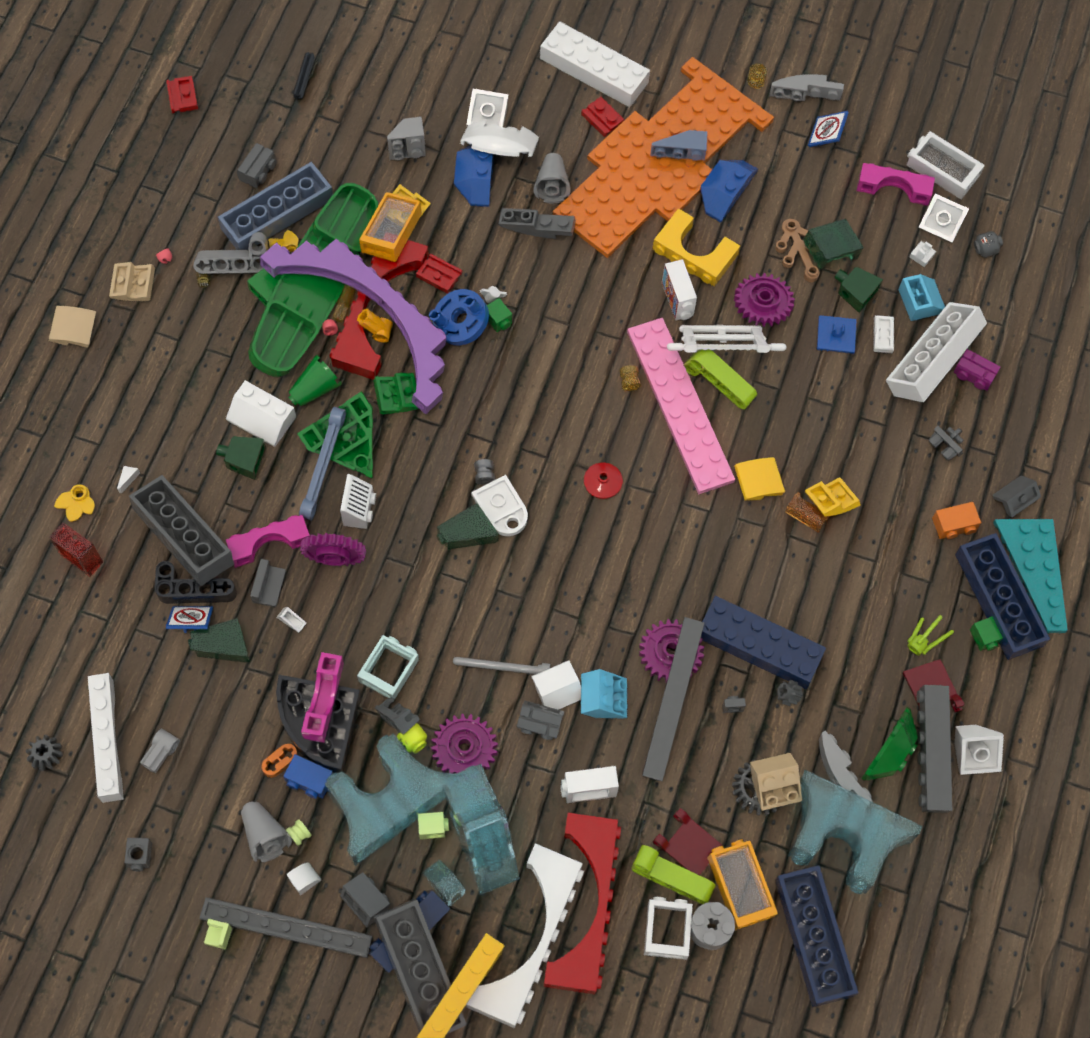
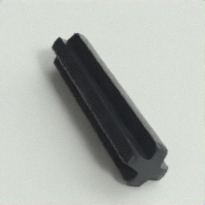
M306 52L293 91L295 99L303 98L315 59L313 53Z

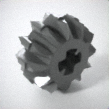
M44 735L41 740L39 736H36L37 742H29L32 748L26 749V753L29 755L27 761L32 763L31 766L34 769L39 767L41 771H44L46 766H48L50 770H53L52 764H60L57 757L63 756V753L59 751L62 745L57 743L55 737L50 739L48 735Z

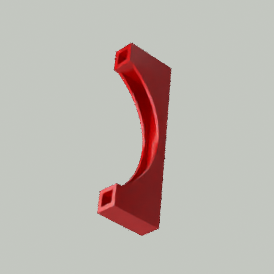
M386 233L384 239L381 240L395 243L397 236ZM407 240L396 262L373 256L371 267L381 279L389 282L399 275L419 270L425 260L428 259V246ZM358 291V298L352 302L350 316H346L343 325L344 329L342 332H339L336 340L337 345L331 349L329 358L331 359L332 367L374 380L382 365L381 355H377L365 336L363 326L357 321L358 315L367 308L371 298Z
M575 813L567 814L564 838L570 839L581 850L592 868L598 889V908L594 922L582 941L560 959L554 962H547L544 987L588 994H596V989H601L602 976L598 974L599 967H604L605 954H602L601 950L602 945H606L608 932H604L605 923L609 924L611 911L607 910V903L612 902L613 889H609L610 881L615 880L616 868H612L613 860H617L619 849L615 847V840L620 839L621 827L617 826L618 820Z

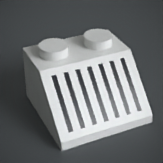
M347 474L340 510L343 526L367 529L368 522H372L373 511H370L371 504L375 505L376 493H373V486L350 474Z

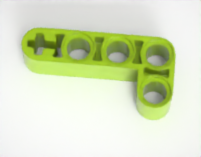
M710 349L697 350L683 365L690 375H703L741 409H746L757 396V391Z
M641 845L631 868L633 872L697 903L705 904L709 902L716 886L712 881L659 857L657 850Z

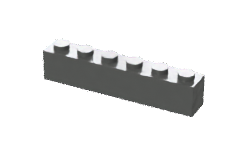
M924 685L917 691V702L920 703V711L917 713L920 731L918 732L917 740L918 744L921 745V752L918 753V764L921 765V773L918 776V783L921 786L919 806L922 807V812L948 813L952 811L949 686Z

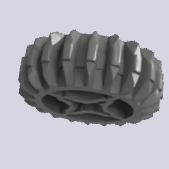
M746 762L744 768L739 767V774H735L733 777L736 781L732 783V787L736 789L733 790L732 794L735 796L739 795L735 801L736 803L743 802L742 809L748 806L749 814L756 810V815L760 816L761 808L752 777L747 778L751 774V766ZM744 785L752 791V799L747 795ZM777 807L771 808L770 810L773 813H775L777 811ZM769 809L763 810L765 815L769 814Z

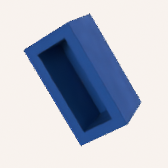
M295 754L283 777L288 787L294 790L300 788L306 791L305 794L309 797L316 799L318 796L323 799L334 775L333 771Z

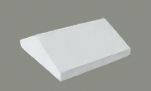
M473 89L467 125L487 120L486 125L497 124L499 127H503L508 95Z
M935 194L919 228L949 242H953L969 209Z
M569 660L531 676L544 706L559 710L581 700V685Z

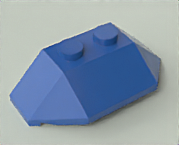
M472 145L457 152L454 186L471 206L489 207L494 154L472 149Z
M719 160L700 187L705 214L722 222L758 169L744 160Z

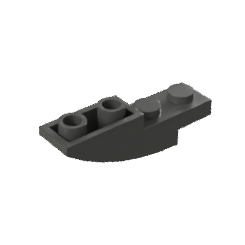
M502 208L498 224L501 227L518 233L556 239L557 235L573 236L576 219L575 216L539 214L538 210Z

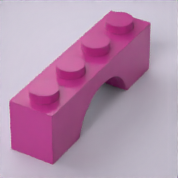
M863 163L856 191L875 194L882 187L895 186L905 191L910 202L928 206L932 197L935 177L896 170L890 167L876 166L871 163Z
M294 515L282 522H272L263 528H253L248 533L242 535H232L229 539H226V542L231 550L234 566L237 568L254 562L257 550L269 541H282L292 549L301 547L302 539H305L306 536L310 537L303 515Z
M321 652L312 702L308 711H306L301 731L304 739L325 742L344 665L342 656Z

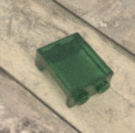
M846 219L809 229L803 240L805 247L808 248L814 262L817 263L820 269L824 268L827 262L849 256L851 260L857 259L863 250L862 244Z

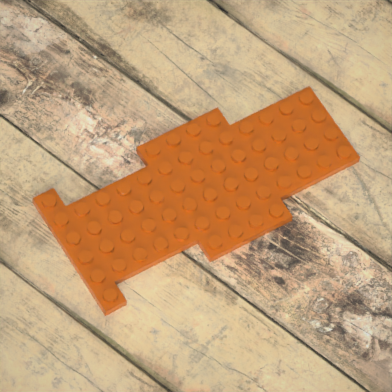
M692 57L681 67V72L689 77L691 81L649 121L634 111L587 155V159L597 166L598 169L555 208L552 215L575 216L576 222L573 232L608 258L655 212L669 221L678 208L683 210L701 192L700 187L713 170L705 163L748 122L763 132L774 121V116ZM688 130L707 131L705 160L696 161L684 158L675 159L672 157L650 156L653 142Z

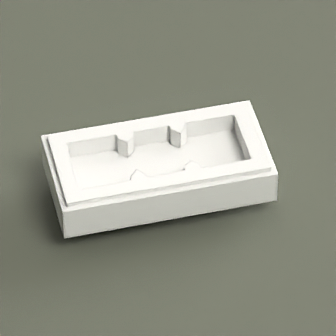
M875 315L874 352L893 353L894 317Z

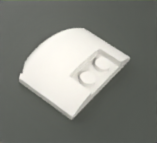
M487 120L468 125L460 143L464 145L466 141L468 144H472V149L486 153L519 157V152L524 154L529 153V157L533 156L539 137L523 126L521 130H517L514 127L503 128L497 124L486 125Z

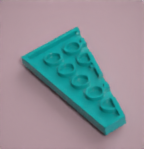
M995 519L993 521L994 526L999 530L1001 540L1008 549L1013 566L1021 582L1024 583L1028 591L1027 594L1032 600L1047 633H1066L1068 629L1053 519Z

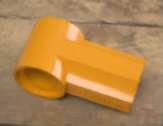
M369 309L362 310L357 317L359 324L373 333L372 338L382 343L388 342L393 322L387 318L378 317Z

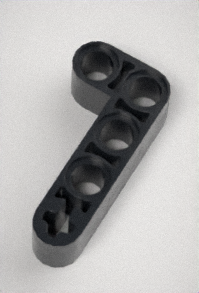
M162 561L156 566L155 592L162 603L231 602L236 598V588L230 579L215 578L200 586L195 579H177L176 570L169 561ZM166 570L171 571L168 575H162V573ZM205 588L211 589L206 594L202 593L203 589ZM170 589L169 593L161 594L163 590ZM184 589H190L187 594L181 593Z

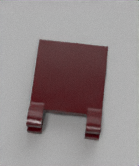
M941 659L903 671V675L916 702L917 691L924 685L949 686V698L954 713L962 711V707L965 704L957 694Z
M680 808L673 815L674 819L682 823L680 828L669 841L659 834L652 843L665 851L685 869L701 875L709 865L707 857L712 853L711 850L723 845Z

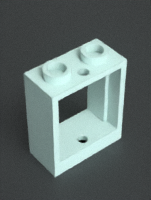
M382 635L357 675L358 681L387 698L392 697L395 700L419 661L417 651L410 646L404 647L400 645L399 641L392 636L386 637ZM385 648L409 660L395 686L370 674Z

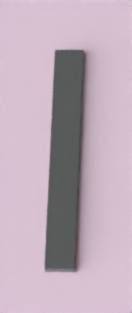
M687 617L683 619L642 772L643 777L663 781L704 622Z
M206 897L199 918L204 921L211 919L224 922L234 928L368 958L373 936Z

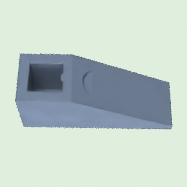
M688 130L653 142L650 156L672 157L675 159L684 158L696 161L705 160L707 131Z

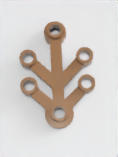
M795 219L785 220L782 224L784 234L781 240L777 241L775 249L779 253L785 252L790 237L794 243L788 255L783 258L782 265L785 268H791L798 252L806 268L804 272L805 280L808 282L817 281L820 271L812 264L807 251L817 254L820 258H824L828 254V247L825 245L818 247L801 240L799 235L809 238L813 243H817L820 241L821 232L818 230H806L800 227L799 222Z

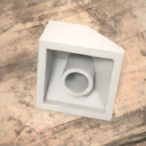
M978 725L956 726L955 749L959 773L1001 772L1004 735Z

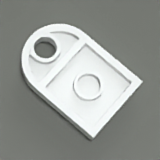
M506 475L471 492L473 499L490 527L497 534L514 536L525 528L528 519L527 509ZM509 521H516L518 526L516 528H509L507 523Z

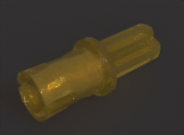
M344 286L341 297L337 300V306L333 314V319L337 322L343 321L347 310L351 307L350 302L355 293V289L351 286Z

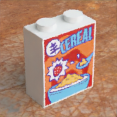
M683 259L666 263L662 285L675 320H687L694 315L697 300L696 293Z

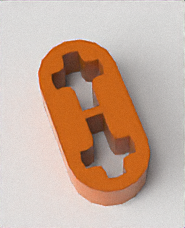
M284 744L262 762L264 774L267 777L273 778L287 769L294 755H298L295 746ZM285 750H287L288 752L292 751V752H291V754H292V757H291V758H289V757H287V756H286L285 758H283V757L285 756V754H284V751H285ZM269 763H271L272 765L277 763L275 765L276 770H268L267 765Z

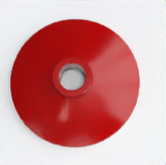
M596 463L589 467L584 475L586 490L589 494L599 499H608L615 496L622 487L623 478L621 472L610 463ZM601 476H606L607 479H606V480H602L600 477H601Z

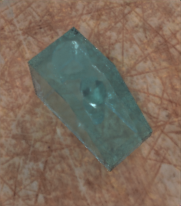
M440 859L423 872L424 876L448 907L465 894L464 886Z

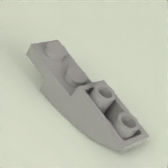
M796 75L772 82L769 96L793 99L795 101H805L806 96L841 100L844 84L826 81L827 75Z
M823 731L819 737V748L829 779L842 799L850 795L858 806L864 810L873 801L870 792L860 786L856 775L852 771L847 770L852 763L849 754L839 748L837 740L832 734Z

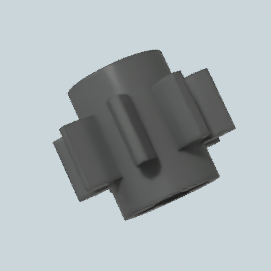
M790 680L789 683L783 681L777 690L778 699L782 700V704L790 706L791 703L797 705L803 696L802 687L798 686V682Z

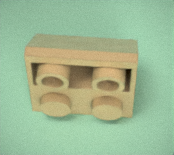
M791 753L750 762L752 781L762 811L802 801L799 768Z

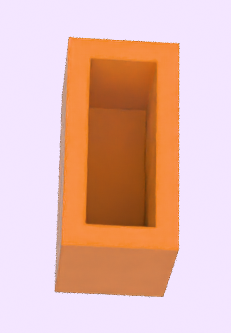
M974 502L937 510L932 517L939 539H953L963 533L966 535L973 534L981 524Z

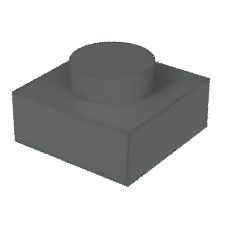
M730 696L724 699L722 704L723 713L743 712L746 707L745 698H739L738 696Z

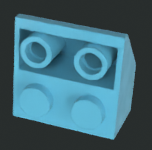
M922 274L902 279L898 290L911 321L939 315L945 308L934 279Z
M601 669L581 674V714L594 718H627V678Z

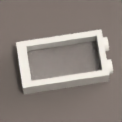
M931 131L926 137L922 136L920 138L917 148H912L907 156L909 158L907 166L921 175L935 177L934 183L959 199L964 197L980 177L985 166Z

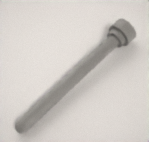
M455 657L453 659L455 665L528 674H538L551 667V664L548 663L530 666Z

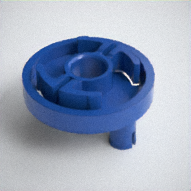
M459 289L445 295L438 302L436 308L429 313V317L433 321V325L445 333L447 343L459 346L473 342L484 332L489 319V311L485 301L476 292L468 289ZM462 313H467L466 319L461 323H457L458 316Z

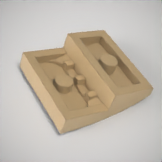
M132 262L114 264L109 297L126 301H150L155 267L152 264L135 266Z
M56 306L48 341L66 346L68 343L88 348L96 311L78 307Z

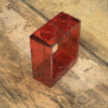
M63 522L49 537L59 555L89 577L103 563L95 546Z

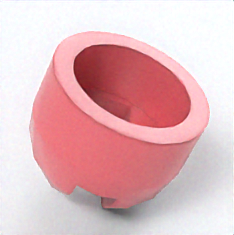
M167 248L157 253L156 257L161 263L167 264L168 261L172 260V253Z
M327 319L323 322L322 329L325 335L332 336L338 332V327L334 320Z

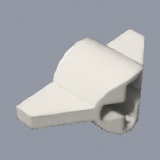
M494 286L480 290L488 304L497 298L507 295L506 292H501Z

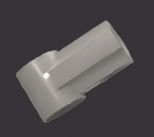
M160 729L155 734L152 746L140 761V764L151 772L156 773L167 756L173 754L177 749L180 739L164 729Z

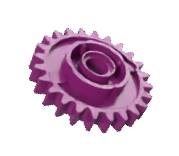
M756 273L755 278L749 275L748 280L744 278L742 283L738 284L734 296L735 307L738 308V313H743V319L748 317V322L755 321L756 326L760 322L763 327H765L766 323L773 326V322L779 325L780 320L786 321V317H789L793 310L794 292H790V286L785 287L786 281L779 282L780 277L774 279L773 274L767 277L765 273L760 277Z
M327 533L324 535L317 534V536L311 535V537L306 536L305 539H302L300 549L301 554L305 558L316 560V563L320 562L323 565L349 566V564L361 563V561H364L366 549L362 542L351 540L352 537Z
M667 619L666 624H663L660 620L659 627L652 624V631L646 630L645 634L647 636H642L641 639L644 643L639 645V648L642 649L639 652V656L644 657L641 659V664H647L645 671L652 670L650 676L652 677L657 674L658 681L663 677L665 678V683H667L674 654H669L667 649H676L682 624H678L677 619L674 621V624L669 619ZM701 638L692 668L694 673L698 671L696 666L701 667L702 662L699 659L704 658V654L700 653L704 650V646L700 645L702 643Z
M461 714L460 719L453 715L452 722L446 719V726L439 725L441 731L434 732L437 738L432 739V743L436 746L431 747V751L436 752L433 755V760H438L436 763L437 767L443 766L442 773L449 771V778L456 774L457 780L464 776L467 781L469 775L476 779V773L483 776L484 768L490 770L488 763L495 762L492 756L497 755V751L494 748L498 747V743L493 742L496 739V735H490L493 728H486L487 721L480 723V717L473 720L472 714H470L468 719H466L464 714ZM466 743L470 745V748L467 751H462L459 749V746Z

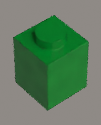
M500 298L487 305L489 311L488 322L496 332L505 330L512 324V313Z
M993 617L976 622L970 628V632L980 651L984 649L991 651L997 648L1003 639Z

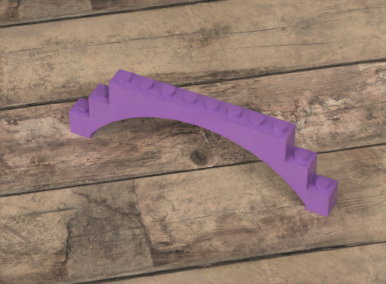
M335 239L320 252L314 244L311 245L308 241H305L290 254L286 247H281L276 242L260 256V265L273 277L279 274H310L326 277L357 289L379 304L401 330L412 354L416 374V392L413 394L412 403L424 414H427L442 400V389L437 383L433 382L444 372L445 364L435 354L445 346L447 338L445 333L440 328L432 325L431 320L427 316H422L413 304H409L404 300L400 292L394 291L385 279H381L372 267H367L360 256L354 255L345 243Z

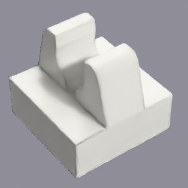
M921 241L910 254V258L925 267L934 257L936 251L932 249L931 244Z

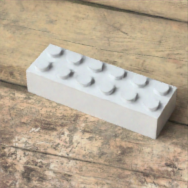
M560 21L540 46L541 60L628 107L632 106L649 82V69Z
M953 302L947 304L886 379L894 396L924 402L987 324L980 307Z

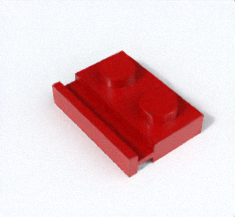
M192 76L175 78L173 81L166 80L172 114L175 111L185 112L198 109Z
M602 97L589 104L586 109L581 110V115L604 137L608 133H612L624 121V118Z
M430 253L429 258L425 260L417 271L416 277L448 294L458 281L459 276L462 275V270Z

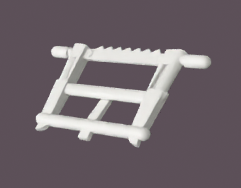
M682 325L679 327V331L683 333L681 339L684 341V344L669 343L667 345V349L670 351L685 350V352H697L699 349H753L761 353H767L770 350H786V345L783 343L767 344L765 341L766 337L762 333V327L758 325ZM693 333H718V334H693ZM725 333H751V334H725ZM696 340L720 341V343H726V341H753L754 344H696Z

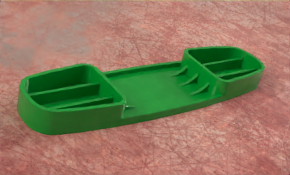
M346 183L341 185L315 218L297 248L305 241H308L311 245L314 244L321 252L337 239L339 242L345 243L354 255L360 256L359 239L378 207L376 197L369 190L358 184ZM282 274L254 332L248 350L251 363L258 370L273 377H282L288 374L318 334L323 322L328 318L346 284L310 274Z

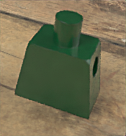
M855 267L850 274L840 269L834 279L842 283L838 291L839 295L859 313L880 289L883 279L858 267Z
M234 436L231 438L229 446L218 445L216 455L225 457L224 462L227 469L255 480L266 445L262 438Z

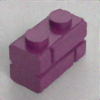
M966 349L953 373L959 379L968 380L976 388L987 391L1001 367Z

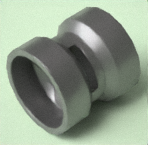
M481 459L474 463V468L477 472L475 475L477 484L487 485L495 480L494 473H492L494 469L492 460Z

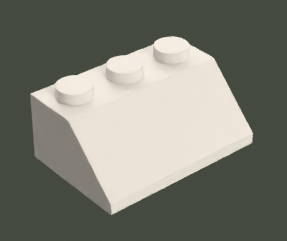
M244 381L233 397L226 420L276 447L295 420L296 414L294 407Z

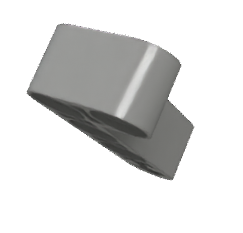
M261 232L252 234L249 250L200 251L195 257L194 269L198 273L203 274L258 273L263 267L255 260L260 259V256L268 250L267 237ZM255 241L261 242L262 245H261V246H257V245L254 244V242H255ZM242 259L245 263L241 264L238 263L236 260ZM218 260H224L226 263L221 264Z

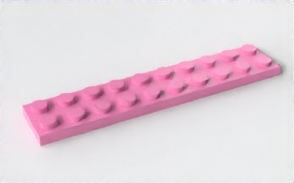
M663 318L628 328V336L698 495L734 483V475L685 366H683L678 351L667 349V345L674 342Z

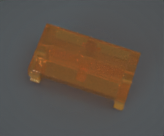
M797 492L788 504L786 513L819 533L830 516H824L816 506L801 498V493Z

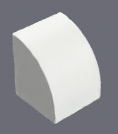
M304 863L286 874L300 895L321 881V878L310 863Z

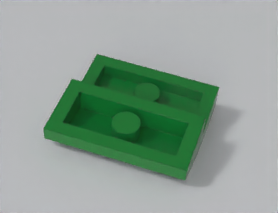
M396 373L394 377L374 378L373 382L380 414L401 413L419 409L412 403L413 394L416 392L414 373Z

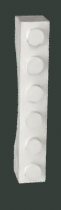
M109 673L88 676L97 795L102 803L124 800L115 736L114 681Z

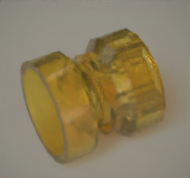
M756 63L750 67L747 80L750 87L758 89L765 84L767 69L763 64Z
M628 365L619 370L620 377L623 379L621 382L623 390L633 391L641 387L640 379L637 377L639 375L637 366Z

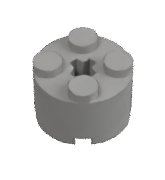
M709 902L701 905L691 918L690 936L695 944L705 949L717 950L722 948L729 941L735 930V921L732 913L720 902ZM709 922L716 925L715 930L707 927Z

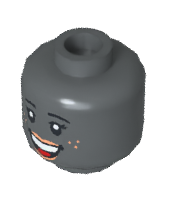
M994 231L979 234L974 241L977 255H981L984 258L998 254L1000 246H1003L1001 236H997Z

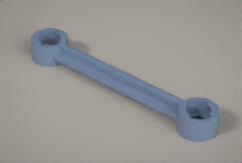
M333 407L330 413L327 433L306 498L303 500L299 511V516L303 515L304 519L312 521L314 518L317 499L337 436L345 421V409Z

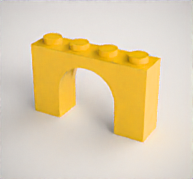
M678 208L654 239L653 250L657 254L670 259L671 262L683 259L688 273L701 278L706 284L715 286L737 258L740 245L724 237L716 249L708 255L695 256L688 253L683 248L681 241L691 230L694 217Z

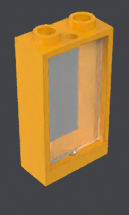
M386 192L359 239L361 252L396 262L422 214L420 201Z
M741 839L731 843V847L724 849L723 846H719L711 850L712 853L707 858L725 907L730 910L734 917L735 930L775 917L778 912L751 841L744 842Z

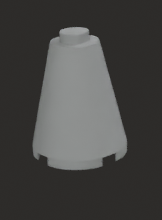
M549 153L545 156L535 181L534 194L538 199L539 197L544 199L546 203L556 204L564 201V198L570 195L571 188L562 157L557 153Z
M249 802L244 805L241 816L253 860L257 862V859H260L261 862H267L284 853L282 849L286 845L289 848L292 843L290 834L259 802Z

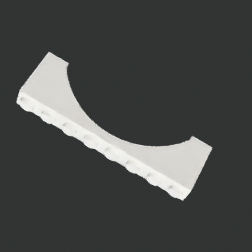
M535 844L527 861V868L531 869L536 876L545 900L546 924L542 939L533 955L522 967L501 980L479 985L466 1004L467 1008L513 1028L516 1027L517 1023L521 1025L526 1013L522 1011L525 1003L530 1004L534 991L531 990L533 983H538L543 972L540 970L542 962L547 963L551 953L548 947L551 941L555 943L560 931L556 929L559 921L564 922L568 910L565 909L567 902H572L576 890H573L575 882L580 883L584 871L581 870L582 863L538 844Z

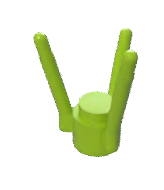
M942 615L938 616L923 635L919 634L917 636L924 618L919 620L912 636L907 640L909 643L907 647L911 652L918 656L921 654L925 655L930 649L954 633L953 630H950L927 645L929 641L926 638L940 622Z

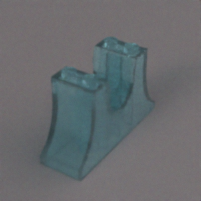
M394 733L390 736L382 737L376 746L382 766L391 776L388 785L382 791L372 794L362 792L355 786L353 779L342 771L338 774L330 775L325 783L328 795L342 812L348 823L350 839L347 852L355 866L418 819V814L427 813L457 790L456 779L452 773L434 771L419 763L409 754Z
M482 765L470 766L464 771L449 774L445 778L440 779L446 799L452 810L449 812L451 822L480 895L519 880L520 877L507 816L492 790Z
M805 770L800 777L802 794L801 824L788 856L798 865H808L823 846V840L832 837L840 838L849 844L854 856L853 864L848 870L846 885L850 886V889L855 893L866 894L873 887L888 854L902 845L911 844L920 834L923 826Z

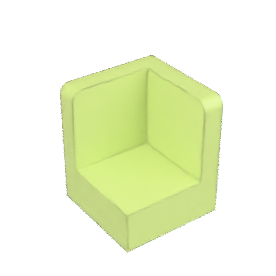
M208 919L207 924L209 928L204 944L226 950L232 927L228 923Z

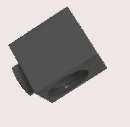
M127 838L125 865L131 871H143V868H150L152 842L149 838ZM137 851H143V856L140 859H133Z

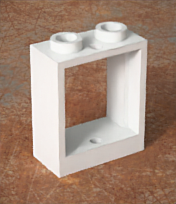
M616 766L565 772V777L561 780L562 798L566 797L567 803L616 797L619 788Z
M653 897V900H649L644 955L687 960L690 946L692 904H688V901L683 899H675V902H669L663 897ZM654 908L685 911L683 947L652 943Z

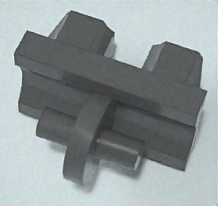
M937 426L934 429V434L929 439V443L934 448H937L944 442L948 447L941 454L947 461L956 456L960 457L963 454V450L954 440L959 444L964 441L960 437L962 430L958 428L954 431L949 427L946 430L950 434L948 436Z

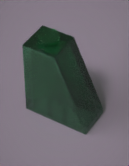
M478 503L437 526L436 537L441 545L445 544L447 549L492 544L499 541V533Z
M238 618L208 626V629L190 631L189 647L191 651H195L197 657L250 662Z

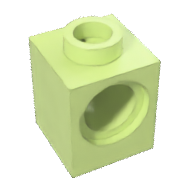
M443 812L418 814L420 839L445 838V831H449L448 818H444Z

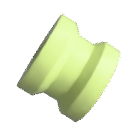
M299 819L293 827L286 829L297 846L302 844V840L312 836Z

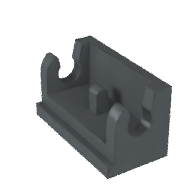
M392 697L386 699L379 706L374 707L384 722L402 735L420 720L416 714L411 713L410 709H405L399 703L394 705L392 709H389V704L394 701Z

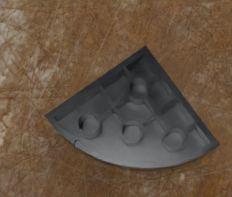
M278 674L276 688L277 706L281 722L290 741L309 761L343 776L361 700L360 690L338 686L325 742L323 743L304 739L301 732L306 711H308L312 702L316 681Z

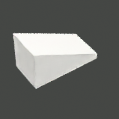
M123 467L117 487L119 493H123L140 474L138 468Z
M288 607L283 608L276 617L298 633L306 625V622Z

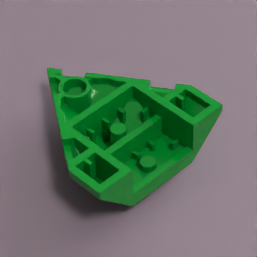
M361 391L338 407L346 410V417L342 428L339 430L330 460L373 478V408ZM330 413L297 433L306 448L313 453L320 454L329 426Z
M907 707L902 713L893 731L861 779L866 781L893 776L897 770L899 772L903 770L907 763L904 759L908 754L912 755L918 746L915 744L918 735L911 709Z

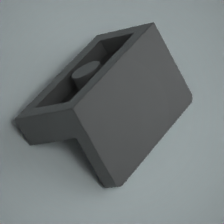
M1019 476L992 495L993 499L1003 503L1006 514L1010 517L1015 516L1041 498L1037 482L1024 476Z
M261 559L250 595L252 602L276 607L286 570L272 567L269 560Z

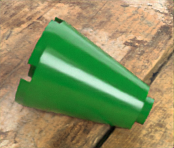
M318 355L312 359L289 390L290 396L288 398L295 406L298 404L303 406L342 385L341 381L338 383L335 381L337 376L324 361L318 362L320 358Z

